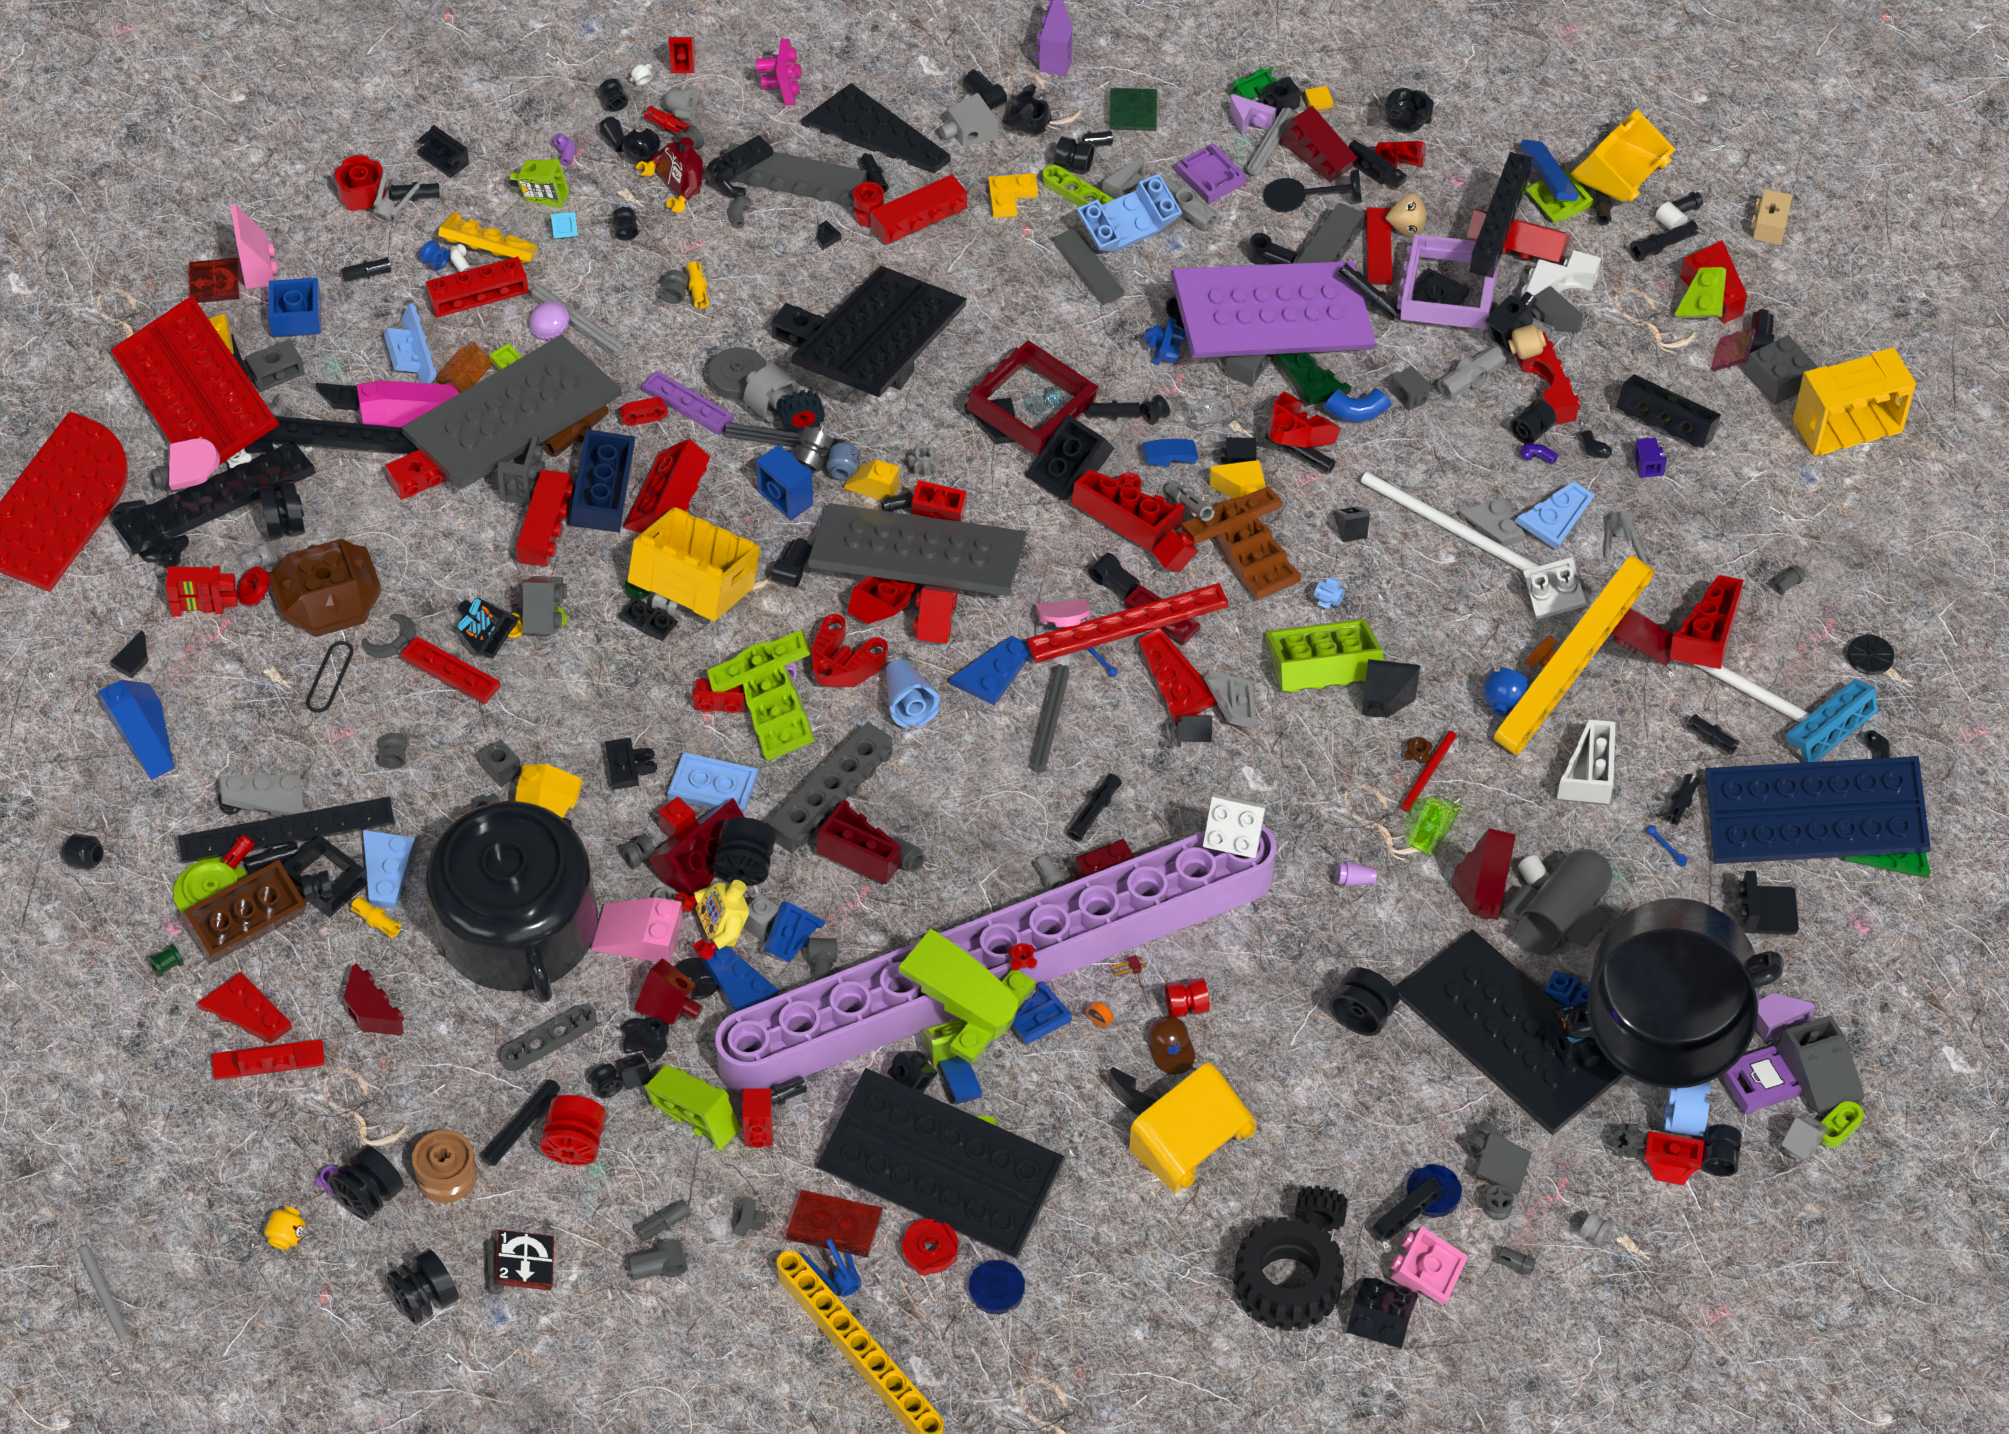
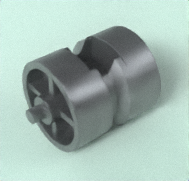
M805 426L799 438L802 443L801 445H796L792 454L799 463L806 465L811 471L819 472L825 460L822 455L829 452L834 439L823 432L824 427L822 426L819 427V430Z

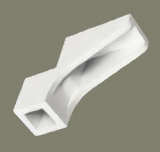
M1573 250L1571 258H1566L1563 266L1539 259L1536 268H1531L1529 272L1528 282L1530 283L1529 285H1524L1521 297L1525 292L1535 296L1549 286L1553 287L1558 293L1569 288H1583L1592 291L1599 274L1601 258Z

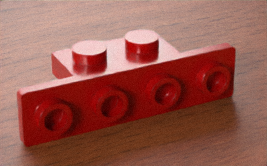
M317 1039L213 1053V1076L215 1080L324 1066L323 1041Z

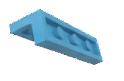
M1857 679L1852 680L1786 734L1787 743L1801 749L1803 762H1817L1878 712L1875 687ZM1868 702V708L1863 711L1865 704ZM1851 716L1849 723L1845 726L1848 718ZM1834 730L1831 738L1828 740L1830 733ZM1816 745L1814 752L1811 754L1810 749Z

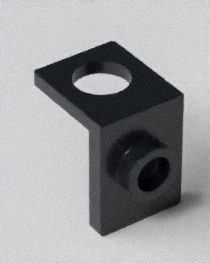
M1177 715V747H1181V741L1212 742V716Z

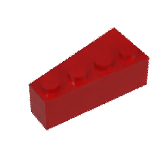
M1722 575L1716 577L1705 592L1702 601L1696 604L1693 613L1684 620L1682 628L1672 636L1670 659L1721 669L1741 603L1743 579Z

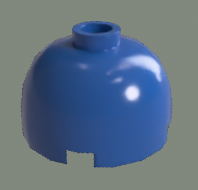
M1491 668L1482 687L1484 700L1495 714L1499 716L1509 715L1529 689L1530 685L1527 684L1528 678L1508 668H1501L1499 672H1494V668Z

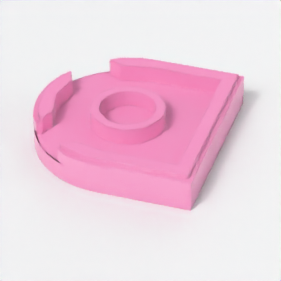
M200 438L170 444V488L177 490L199 485L207 481V477L214 469L215 471L217 470L220 463V455L215 446L210 441Z
M1086 598L1036 604L1038 618L1045 625L1049 621L1055 622L1056 627L1074 626L1080 624V619L1085 618L1088 620L1091 616L1090 606Z

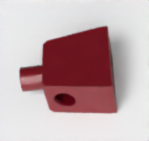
M661 958L650 969L634 1010L653 1018H659L663 1022L673 1025L684 1014L696 1020L701 1014L703 1006L691 999L696 988L695 983L665 959Z

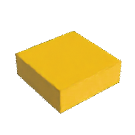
M1327 86L1304 90V97L1309 107L1313 105L1317 111L1333 108L1334 102Z

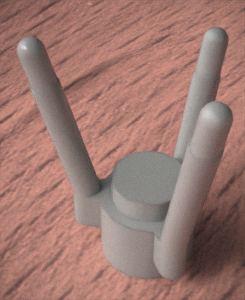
M384 171L377 197L373 204L375 208L372 216L384 223H388L391 216L396 218L402 207L418 190L420 184H415L400 203L394 207L395 203L389 198L391 196V185H395L396 179L393 178L386 194L382 198L388 174L387 171Z
M1626 511L1614 512L1610 516L1611 524L1606 526L1605 558L1608 559L1610 557L1612 537L1615 534L1617 537H1625L1629 545L1632 544L1633 540L1641 560L1646 562L1644 551L1635 533L1634 525L1631 524L1629 513Z

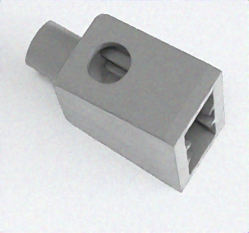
M979 93L948 109V123L939 127L943 139L955 136L963 146L999 138V121Z

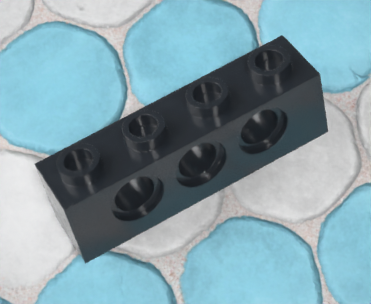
M1635 374L1623 383L1616 408L1622 410L1626 415L1635 416L1650 426L1665 430L1669 435L1680 437L1688 441L1692 446L1704 448L1714 439L1721 414Z

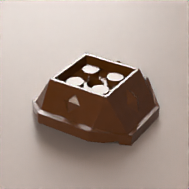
M343 539L321 545L312 544L306 549L286 554L284 559L269 573L268 577L271 580L270 585L282 619L304 629L314 637L364 624L382 591L367 547L354 545Z

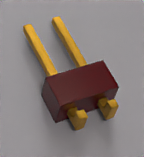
M1136 955L1128 957V962L1111 967L1112 970L1129 965L1131 968L1115 973L1114 976L1131 971L1133 975L1142 972V968L1145 967V962L1142 965L1139 963L1142 960V956H1139V958Z

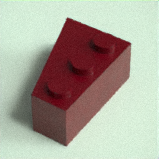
M1313 105L1291 120L1279 141L1330 183L1351 170L1358 158Z
M1630 608L1611 632L1613 635L1612 641L1633 654H1636L1638 650L1667 666L1670 661L1673 634L1666 629L1660 628V625Z
M843 799L818 831L816 853L887 885L899 869L901 846L879 827L875 829L867 822L866 816L862 813L857 814L850 808V803Z

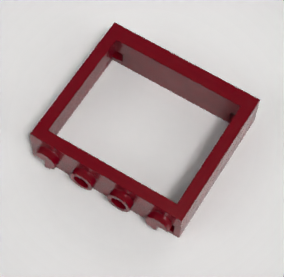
M1027 340L1020 348L1016 347L1009 358L1002 359L993 372H988L978 386H973L972 391L967 395L969 400L966 409L1038 456L1067 415L1077 420L1090 408V402L1095 403L1099 386ZM1025 364L1074 396L1037 432L988 399Z

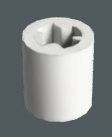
M1671 202L1664 203L1658 209L1655 216L1669 230L1687 223L1688 219Z
M1536 855L1525 858L1518 865V870L1526 883L1537 890L1550 876Z

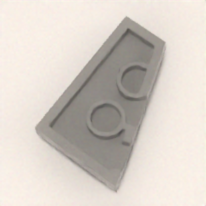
M300 774L220 776L219 784L222 804L251 811L260 809L271 812V815L276 817L304 812Z

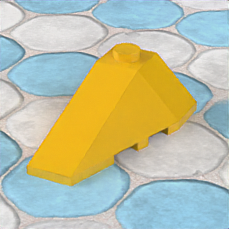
M549 764L523 765L517 785L515 801L545 807L563 818L568 809H573L576 805L583 780Z

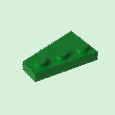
M1926 853L1844 857V860L1848 862L1929 878L1930 875Z

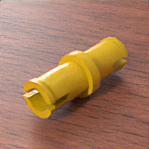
M693 261L686 266L690 279L688 286L693 294L694 306L703 309L709 305L706 291L708 287L707 280L703 277L702 264Z
M361 896L357 897L351 904L354 906L351 907V911L364 918L370 927L378 928L390 938L396 937L400 932L401 924L386 915L385 910L381 907L373 906Z

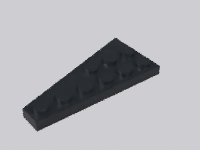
M852 83L801 119V126L807 128L810 126L820 129V133L838 135L842 138V141L873 152L876 150L882 151L889 158L895 159L898 157L908 161L909 165L933 174L951 161L949 153Z

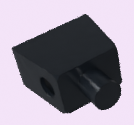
M1525 292L1520 300L1513 295H1509L1485 320L1491 340L1511 352L1508 340L1512 339L1513 330L1532 324L1534 321L1530 309L1537 302V299L1531 293Z

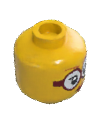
M285 1206L283 1210L272 1211L264 1230V1235L268 1238L267 1243L286 1251L289 1250V1247H296L306 1226L305 1221L299 1217L301 1212Z

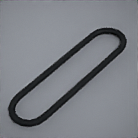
M338 641L329 647L306 699V706L310 711L320 713L331 706L353 656L354 649L350 643ZM345 645L349 648L350 653L330 699L325 707L315 709L310 705V700L334 647Z

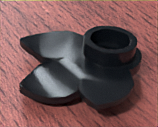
M186 535L173 537L139 552V555L146 562H158L164 568H168V566L175 567L180 563L181 552L188 547L189 539Z
M653 1017L647 1019L633 1018L626 1021L620 1027L621 1031L627 1034L623 1041V1052L625 1054L645 1050L650 1061L655 1062L666 1052V1037L669 1033V1024L661 1019Z

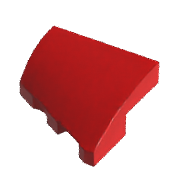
M1423 141L1378 142L1375 153L1389 161L1395 168L1398 167L1399 162L1422 168L1425 163L1426 147Z

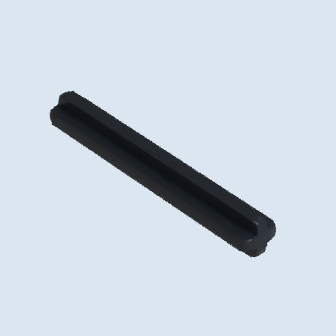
M549 1079L484 1153L483 1159L488 1165H497L557 1095L561 1087L555 1080Z

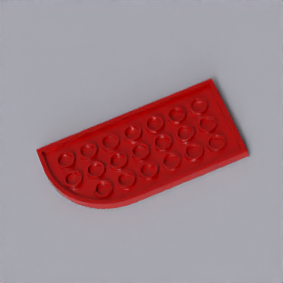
M69 411L0 501V573L51 592L116 505L126 487L128 463L122 444L107 427L90 418Z

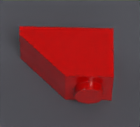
M669 37L671 73H694L695 38Z

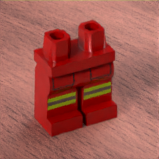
M168 566L166 590L171 616L182 617V611H201L203 613L215 611V614H223L224 607H237L238 591L235 589V574H221L220 566H212V569L207 567Z

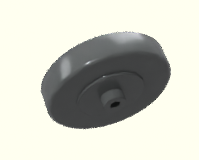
M734 347L725 349L716 354L709 363V383L722 396L734 399L743 398L748 384L746 382L748 375L753 371L758 372L767 366L766 362L760 354L748 348Z

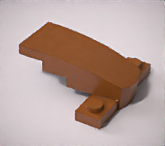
M1269 486L1242 498H1232L1218 503L1212 508L1215 513L1209 521H1203L1197 516L1182 523V531L1188 533L1193 538L1194 545L1214 537L1225 559L1256 600L1301 581L1300 573L1287 560L1286 551L1272 539V531L1258 519V517L1282 507V500Z

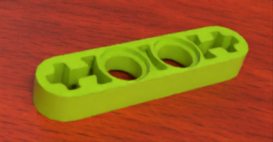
M1049 165L1043 170V184L1079 207L1091 203L1084 199L1087 196L1095 197L1101 205L1115 200L1060 166ZM1068 185H1074L1078 187L1076 190L1073 191L1066 189Z

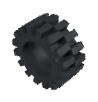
M1315 1185L1314 1189L1311 1186H1307L1306 1189L1302 1188L1298 1193L1294 1216L1303 1219V1223L1309 1224L1313 1222L1319 1225V1231L1326 1229L1328 1232L1332 1231V1228L1338 1230L1344 1226L1348 1200L1344 1194H1338L1336 1189L1330 1191V1187L1326 1186L1324 1189H1321L1319 1185Z

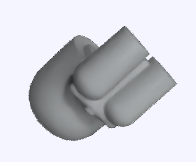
M690 87L687 89L671 88L665 96L667 109L678 120L688 123L690 126H698L699 120L695 117L694 113L699 98L697 90Z

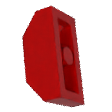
M1649 1131L1645 1160L1651 1167L1654 1180L1685 1185L1689 1177L1701 1168L1704 1141Z

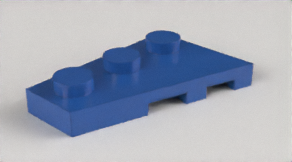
M1010 636L951 677L950 685L995 706L1030 658L1031 653L1027 643L1014 636Z
M728 946L720 950L718 948L714 949L715 952L711 959H702L713 981L722 989L725 1001L733 1007L735 1012L778 996L779 990Z

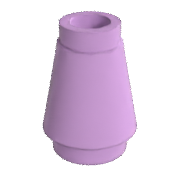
M1346 860L1344 863L1337 864L1336 883L1342 884L1343 887L1375 884L1376 868Z

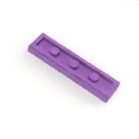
M658 370L641 385L643 392L652 397L663 398L667 406L718 436L725 430L726 423L734 421L733 414Z

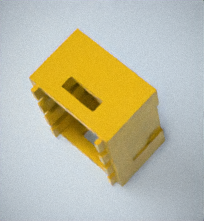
M1894 347L1833 366L1809 370L1803 374L1792 420L1813 456L1828 454L1841 448L1846 449L1862 442L1867 443L1878 440L1880 437L1899 434L1904 430L1916 382Z
M673 507L634 539L627 582L644 590L653 591L715 622L754 588L761 547L748 539L738 537L721 527L718 528L699 517L696 518L688 512Z

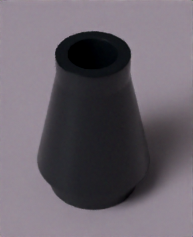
M607 117L600 122L599 132L616 152H622V142L625 136L621 122L615 117Z

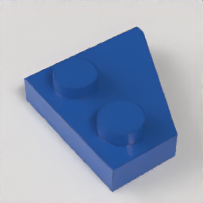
M1043 981L1038 985V992L1032 999L1028 998L1023 1005V1009L1017 1012L1011 1027L1027 1045L1071 1022L1072 1014Z

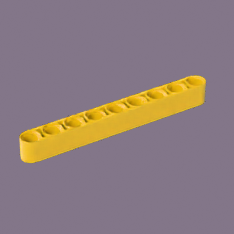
M1634 555L1627 558L1494 735V741L1514 755L1519 754L1651 581L1655 569Z
M792 1250L782 1252L777 1258V1271L780 1283L911 1434H944L943 1419L801 1255ZM786 1267H795L793 1270H785ZM805 1286L812 1287L810 1290H803L802 1288ZM822 1306L830 1307L828 1310H820L819 1308ZM839 1326L847 1327L845 1330H837L836 1328ZM857 1346L865 1347V1349L860 1351L855 1350L854 1348ZM879 1366L883 1369L880 1371H874L871 1368ZM891 1387H899V1388H901V1389L898 1390V1391H890V1390H889V1388H891ZM910 1407H916L919 1409L915 1412L907 1411V1409ZM935 1428L936 1431L933 1433L926 1432L925 1429Z

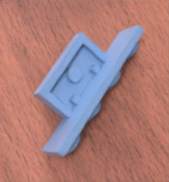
M409 304L401 319L404 330L387 328L384 337L394 370L417 372L420 383L431 384L436 378V368L433 367L431 352L425 341V332L421 328L420 316L416 311L415 305Z

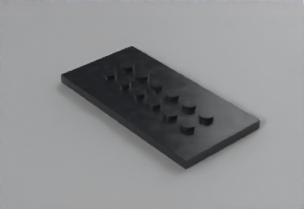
M880 266L792 354L791 363L880 397L966 306L967 298Z
M1473 929L1396 989L1399 999L1552 1136L1626 1075L1607 1059L1601 1049L1598 1052L1599 1062L1590 1067L1585 1066L1581 1057L1568 1061L1563 1059L1540 1030L1546 1012L1561 1009L1562 1007Z
M865 1067L816 1168L921 1217L934 1219V1222L941 1224L945 1222L955 1232L1018 1260L1066 1158L1061 1154Z

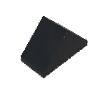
M1358 506L1333 510L1343 542L1367 538L1370 520L1368 510Z

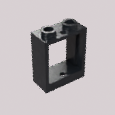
M319 835L313 841L306 843L297 855L289 858L283 867L304 899L306 898L300 874L322 854L346 872L344 876L331 886L333 897L324 898L321 896L317 897L315 901L309 902L330 918L368 883L364 868Z

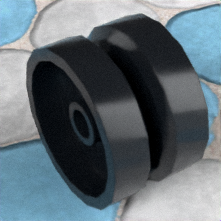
M294 479L280 482L281 498H277L272 484L258 486L270 540L283 538L284 528L282 522L287 521L289 533L293 536L304 534L305 528L302 518L304 517L300 495L296 491Z
M1355 967L1346 973L1341 981V985L1330 997L1328 1006L1332 1015L1347 1029L1365 1036H1376L1385 1026L1387 1018L1398 1006L1399 995L1394 986L1382 975L1367 968Z

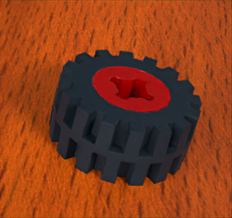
M800 390V393L794 391L792 392L793 395L790 396L788 394L785 396L786 399H781L780 404H778V413L785 430L799 433L803 431L805 426L818 428L820 422L824 421V408L820 396L816 392L813 394L810 390L808 392Z

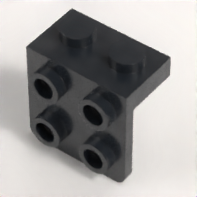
M1746 870L1743 881L1738 883V896L1742 897L1740 919L1744 921V933L1797 934L1799 924L1795 889L1793 887L1758 886L1756 871Z
M1364 1278L1353 1303L1347 1333L1402 1349L1418 1294L1405 1286L1397 1287L1390 1285L1378 1278Z

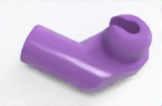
M558 133L554 136L553 142L562 153L560 163L564 166H569L576 147L568 137Z

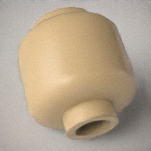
M1533 324L1513 330L1512 339L1508 340L1512 354L1517 353L1522 360L1540 355L1543 352V347L1546 346L1541 328H1536Z

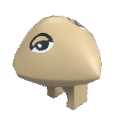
M1413 193L1397 202L1386 216V220L1392 227L1411 238H1414L1415 234L1421 235L1427 219L1424 203L1418 195Z

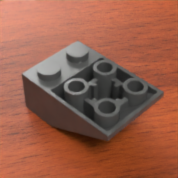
M1832 1015L1784 1031L1776 1049L1817 1114L1834 1109L1842 1102H1855L1865 1098L1846 1037Z

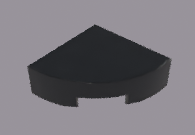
M827 220L819 227L817 235L819 247L825 250L841 240V233Z

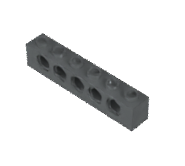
M867 721L767 822V825L775 832V843L791 854L799 847H803L807 843L809 836L815 830L821 829L826 819L835 811L843 799L846 800L849 796L855 795L860 785L874 775L882 762L885 763L891 758L893 754L892 737Z

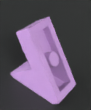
M1234 94L1231 96L1230 115L1241 135L1245 133L1249 124L1270 130L1275 122L1276 108Z

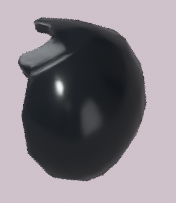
M646 128L642 132H637L633 129L623 138L622 149L626 157L631 161L637 163L641 161L649 162L652 160L651 157L658 152L661 141L658 135L651 129Z

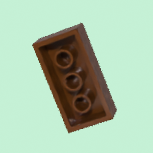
M277 860L183 911L182 920L210 965L305 914L306 903L280 860Z

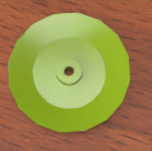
M221 858L198 861L188 866L178 876L173 888L174 903L180 913L183 914V911L247 877L248 875L245 870L239 865L234 869L228 865L229 862L225 863Z

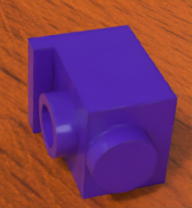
M1656 437L1636 439L1633 456L1639 478L1664 476L1667 458L1663 454L1662 447H1658Z

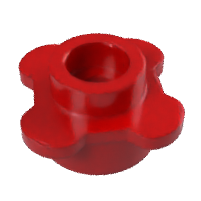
M1019 943L1010 947L1008 955L1012 960L1010 963L1011 969L1018 971L1026 967L1030 969L1037 966V960L1033 956L1035 948L1025 943Z

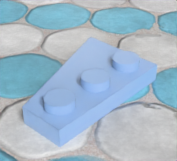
M1574 481L1553 494L1551 498L1543 503L1540 502L1535 505L1532 510L1519 515L1515 523L1557 550L1595 495Z
M363 830L369 902L373 906L396 909L416 845L415 838Z

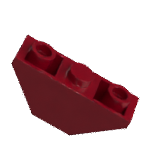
M357 963L352 965L344 995L347 1014L361 1031L398 1036L403 1034L402 1022L404 1017L401 1011L389 1004L390 1001L386 992L382 988L377 989L374 985L375 981L368 970L363 971Z

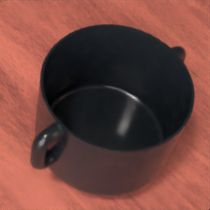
M480 800L475 804V809L456 819L436 841L428 859L425 884L439 943L448 961L460 974L478 985L500 991L534 989L535 995L540 1002L550 1001L552 998L551 983L569 973L583 959L593 942L598 923V908L590 862L586 848L577 832L561 816L536 804L519 801H503L489 804L485 800Z
M1684 898L1650 901L1623 915L1613 924L1602 939L1594 960L1587 1004L1576 1008L1568 1015L1565 1031L1572 1039H1584L1594 1036L1599 1048L1614 1066L1642 1083L1662 1088L1698 1086L1712 1081L1727 1072L1744 1055L1752 1041L1757 1026L1760 987L1771 984L1781 977L1784 960L1781 954L1774 951L1756 954L1742 929L1729 916L1713 906ZM1612 1011L1616 1012L1619 1022L1613 1016Z

